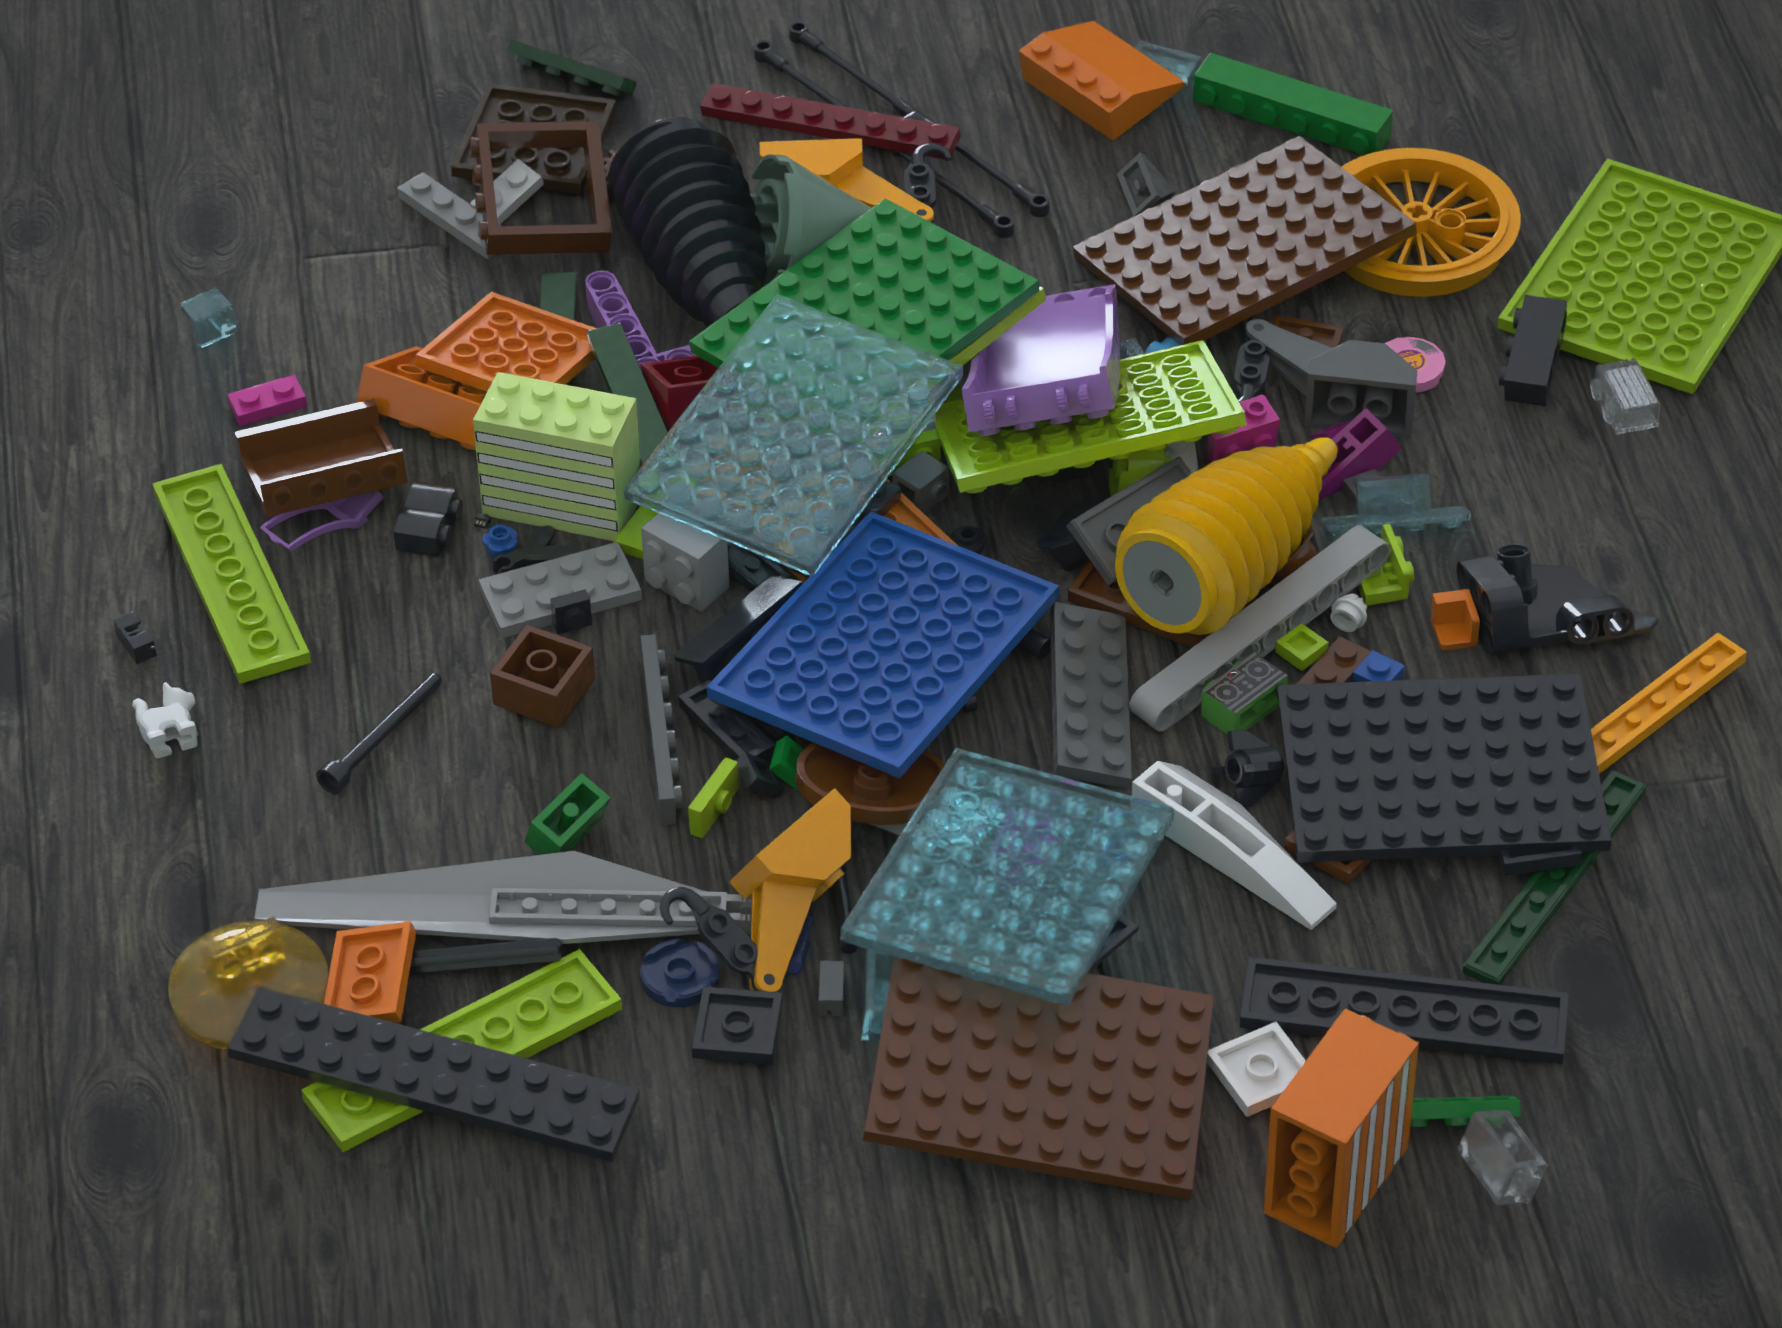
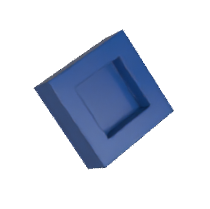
M1372 650L1353 671L1352 682L1400 680L1404 676L1405 665Z

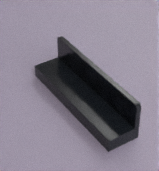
M776 576L769 577L673 655L675 661L694 665L701 684L707 680L712 682L800 588L802 581Z

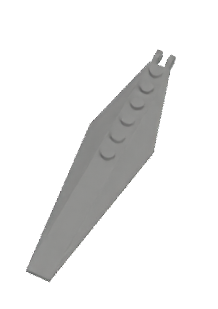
M566 851L259 889L254 922L259 924L349 930L411 921L416 934L512 941L558 938L561 944L700 934L692 910L682 901L676 900L670 905L669 911L673 919L671 925H667L661 917L659 907L662 897L667 891L677 887L692 889L703 900L726 912L728 911L745 933L751 935L752 899L744 898L741 894L707 892L577 851Z

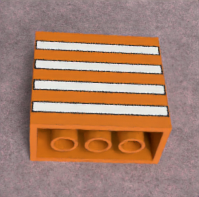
M1347 1009L1343 1010L1271 1107L1264 1214L1332 1247L1337 1248L1408 1149L1419 1042L1410 1039L1403 1033L1395 1032L1375 1023L1366 1016L1358 1015Z

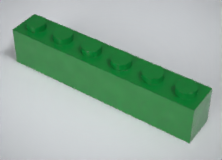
M1210 53L1194 74L1193 101L1361 155L1381 151L1391 137L1392 109Z

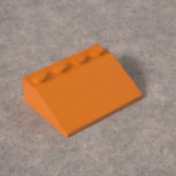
M1095 21L1044 32L1019 50L1022 76L1025 81L1112 141L1185 87L1183 80Z
M417 346L363 365L356 403L374 399L377 404L379 417L397 419L399 424L404 427H420L430 431L429 434L435 438H451L459 441L460 445L466 449L476 450L473 418L487 393L486 391L472 386H465L458 381L434 375L430 371L416 367V354L422 350V348Z

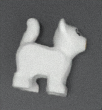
M166 682L163 684L164 707L148 710L146 702L139 698L135 699L132 703L133 708L136 710L135 717L142 738L150 746L155 758L172 754L171 748L165 744L168 740L177 739L183 751L197 746L198 733L189 713L195 705V697L190 692L170 687Z

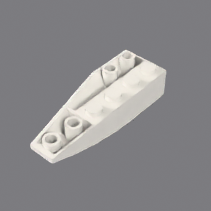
M1157 761L1132 782L1131 813L1308 929L1312 930L1336 909V902L1240 803L1184 767Z

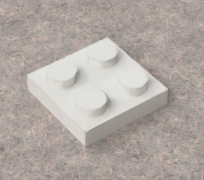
M1277 1022L1208 1050L1207 1064L1246 1117L1272 1107L1306 1061Z

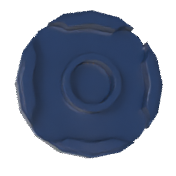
M671 939L654 946L643 958L644 963L640 970L641 984L645 993L657 1003L669 1007L695 1005L701 1001L703 986L717 987L719 984V962L714 952L701 942L694 940V944L684 943V939Z

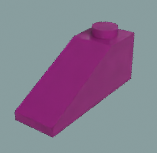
M1367 408L1331 439L1336 444L1338 451L1335 461L1328 469L1327 475L1322 478V489L1318 494L1319 500L1343 489L1344 479L1372 469L1378 471L1402 449L1390 431Z

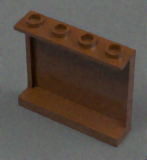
M374 399L235 432L241 465L266 517L408 483L402 449L394 450L380 425L377 404Z

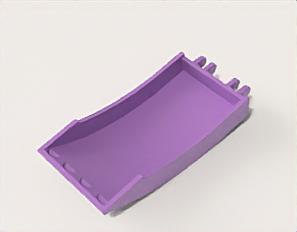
M1115 284L1047 295L1046 301L972 358L968 379L961 389L969 432L978 431L979 436H988L1000 433V428L1014 425L1015 430H1025L1036 427V422L1050 419L1051 424H1062L1072 421L1073 415L1086 413L1087 418H1098L1108 415L1109 409H1114L1120 383V338Z

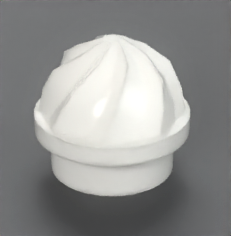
M1356 594L1344 595L1337 598L1332 604L1331 621L1342 631L1353 632L1357 628L1362 627L1367 620V605Z

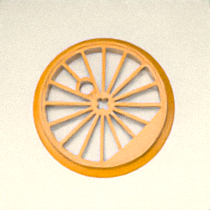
M1397 148L1370 153L1341 166L1367 187L1373 188L1379 196L1416 222V235L1344 270L1349 276L1371 288L1391 294L1412 297L1439 296L1461 291L1477 284L1492 273L1518 236L1521 216L1514 194L1495 173L1468 158L1434 149ZM1410 181L1431 183L1423 202H1414ZM1402 182L1407 204L1403 205L1385 184ZM1438 185L1455 189L1433 208L1430 207ZM1465 196H1469L1476 201L1451 209ZM1485 212L1489 213L1492 217L1488 219H1468ZM1496 232L1493 238L1472 234ZM1413 245L1416 246L1419 266L1405 265ZM1404 246L1398 263L1387 261ZM1465 247L1479 249V251L1474 253ZM1424 248L1439 265L1427 266ZM1444 252L1459 260L1452 262Z

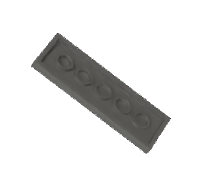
M1054 602L1050 610L1054 775L1127 789L1132 780L1126 618L1120 614Z

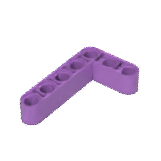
M596 271L587 276L585 280L587 308L596 327L600 328L621 323L641 372L643 363L697 356L690 352V345L656 353L616 277L608 271Z

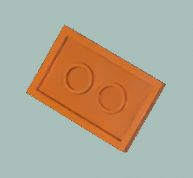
M407 921L337 931L324 1004L393 1023L401 1022L416 930L412 922Z

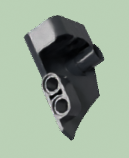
M1508 544L1498 548L1497 561L1493 556L1488 555L1461 560L1456 565L1460 590H1470L1480 619L1478 639L1490 656L1566 641H1572L1577 645H1585L1652 632L1659 622L1658 617L1641 614L1628 608L1618 597L1605 595L1591 585L1573 567L1531 564L1530 548L1526 545Z

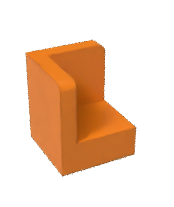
M1470 590L1433 593L1430 621L1440 649L1445 651L1476 647L1478 644L1480 619Z

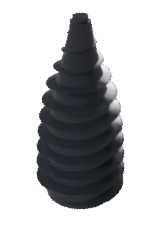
M685 117L665 118L650 123L635 132L617 151L610 164L608 186L614 198L615 206L623 218L624 225L632 236L635 246L642 254L646 265L654 272L658 283L668 291L672 300L683 307L691 317L709 327L765 286L763 282L767 275V265L764 260L766 248L761 237V223L755 215L756 206L753 198L750 196L749 184L743 176L742 166L736 158L734 146L729 139L717 131L708 129L697 120Z

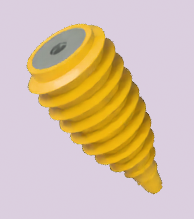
M1317 438L1305 444H1296L1291 447L1263 446L1249 451L1233 453L1226 458L1213 461L1206 467L1192 472L1188 477L1173 484L1167 491L1160 493L1149 503L1135 511L1120 534L1115 559L1117 582L1131 608L1147 623L1170 633L1187 632L1195 635H1204L1219 631L1224 627L1230 618L1240 613L1243 607L1258 595L1260 589H1263L1271 582L1274 575L1287 563L1289 556L1298 549L1302 537L1311 526L1312 515L1317 509L1318 494L1322 489V478L1327 475L1328 469L1336 459L1338 450L1334 441L1329 438Z

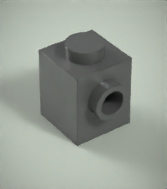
M921 451L893 473V484L900 486L901 493L919 510L925 513L937 502L943 501L949 494V467L941 460L935 459Z

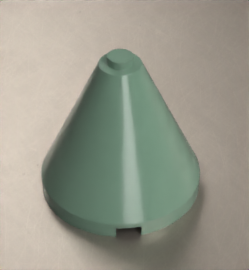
M768 154L764 156L756 165L751 176L752 179H759L756 193L750 194L756 206L755 215L761 223V237L766 248L764 260L767 265V275L763 282L764 285L774 280L871 208L785 155Z

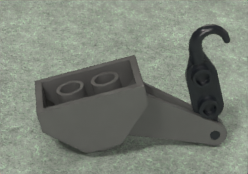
M1254 319L1247 323L1246 343L1239 348L1234 373V384L1240 394L1239 402L1254 398L1265 386L1270 364L1306 396L1304 427L1325 429L1339 422L1352 421L1367 408L1390 431L1392 436L1411 438L1418 371L1387 344L1348 340L1331 348L1279 328L1262 319Z

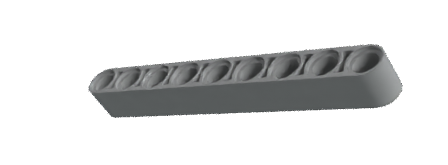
M1362 525L1353 527L1231 618L1219 631L1211 633L1139 687L1129 702L1130 711L1158 732L1166 731L1202 704V690L1210 681L1217 680L1228 672L1236 662L1243 661L1254 652L1263 658L1275 649V642L1301 623L1304 625L1308 624L1332 606L1337 598L1346 595L1366 578L1377 572L1387 562L1391 553V546Z

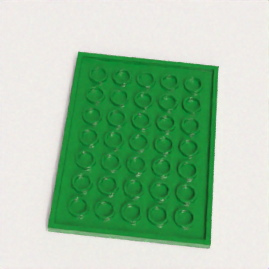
M885 198L689 341L690 352L844 440L1040 291L1039 280Z

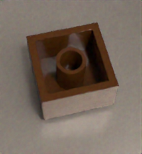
M526 625L490 672L493 705L560 728L595 680L593 647Z

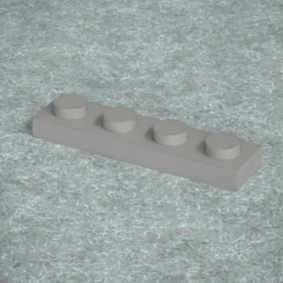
M424 172L397 188L398 198L487 260L495 256L486 255L485 239L480 240V237H478V222L483 221L482 213H476L475 207Z

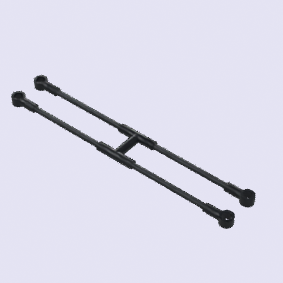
M794 21L789 25V39L792 42L803 43L813 51L820 52L891 103L893 108L905 118L935 123L904 99L895 97L824 46L823 41L808 31L807 23ZM759 40L754 44L755 60L768 62L779 71H785L827 103L847 107L790 66L788 60L773 50L772 42ZM958 142L955 150L1012 190L1014 196L1029 206L1031 215L1044 217L1049 214L1050 199L1047 195L1035 194L1022 184H1016ZM888 149L894 155L901 156L911 163L913 154ZM932 169L935 181L976 210L978 216L994 227L996 236L1008 238L1014 234V218L1012 216L1000 215L986 204H980Z

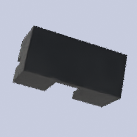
M134 611L113 619L116 636L136 664L157 656L154 639L147 630L141 632L137 625L141 624V621Z

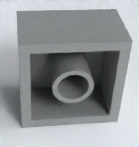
M668 504L641 528L645 581L652 587L661 589L677 598L681 603L688 604L700 612L706 609L729 588L727 534L671 504Z

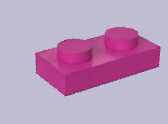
M295 375L227 394L229 406L239 426L307 407L306 396Z

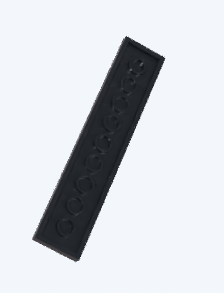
M258 986L228 1046V1055L232 1059L613 1162L640 1099L638 1088Z

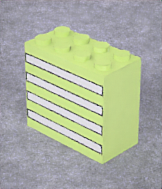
M497 372L473 418L482 513L494 518L540 527L552 526L555 530L613 541L631 519L643 494L636 398Z

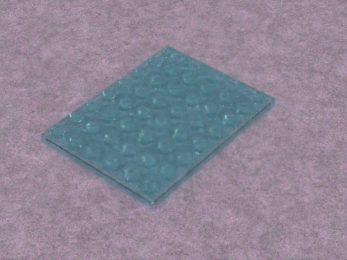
M776 294L623 489L625 499L814 577L964 376L963 366Z
M956 748L841 927L840 940L1069 1006L1174 820L1175 808Z

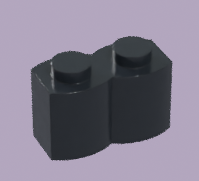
M417 481L412 484L405 506L400 511L394 528L396 550L439 556L443 547L450 545L452 526L454 521L460 520L463 511V501L458 499L457 488Z

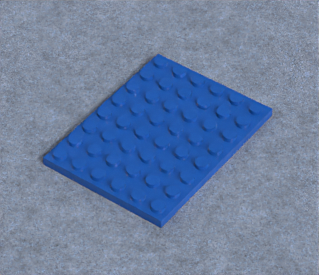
M870 512L707 686V697L900 779L1059 598V585Z

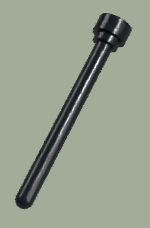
M431 673L341 760L336 759L325 763L316 773L320 786L331 794L341 792L350 782L351 770L441 685V676L438 673Z

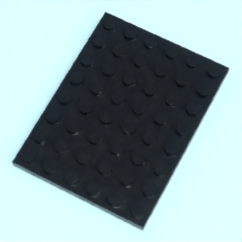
M1580 674L1277 685L1278 710L1297 863L1500 855V850H1508L1510 855L1540 854L1569 850L1572 846H1579L1581 852L1610 851V830Z

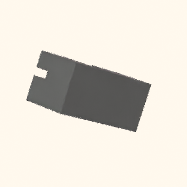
M820 961L819 1016H827V1011H831V1016H843L844 961Z

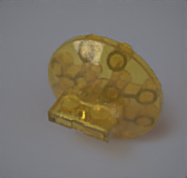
M273 916L264 921H242L224 925L196 939L176 960L170 973L168 992L173 1014L189 1034L204 1043L228 1049L258 986L324 1004L329 973L325 957L317 944L301 931L278 923Z

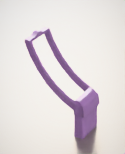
M373 491L282 513L263 524L260 528L270 536V539L276 545H282L292 552L302 544L324 533L344 528H360L368 521L366 517L384 497L379 491ZM327 509L339 519L307 532L289 545L269 531L282 521L310 510Z

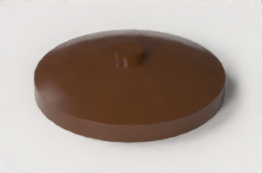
M813 742L798 757L795 782L800 793L813 805H816L835 788L851 806V821L893 825L922 820L939 811L947 801L950 776L942 761L926 749L899 779Z

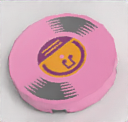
M1414 337L1395 338L1385 343L1418 371L1416 393L1434 388L1440 382V378L1445 372L1446 361L1443 352L1435 344L1425 339Z

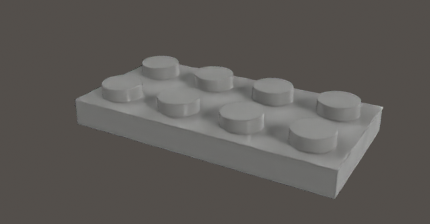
M618 542L478 579L479 590L501 638L520 634L526 625L536 628L553 625L550 599L586 589L590 597L591 614L642 600L641 588Z

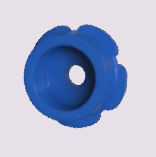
M495 525L489 529L488 533L483 535L482 543L484 546H487V552L491 556L496 557L497 555L508 554L516 550L518 534L513 528L505 525Z

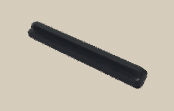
M558 938L413 950L410 973L417 974L557 962L562 959L563 951L561 941Z

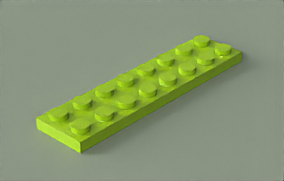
M222 464L152 483L154 495L239 684L311 663L310 652Z
M579 949L563 957L560 961L553 962L420 1030L528 1058L622 1010V999ZM315 1082L301 1089L303 1101L342 1152L423 1112V1110L320 1082Z

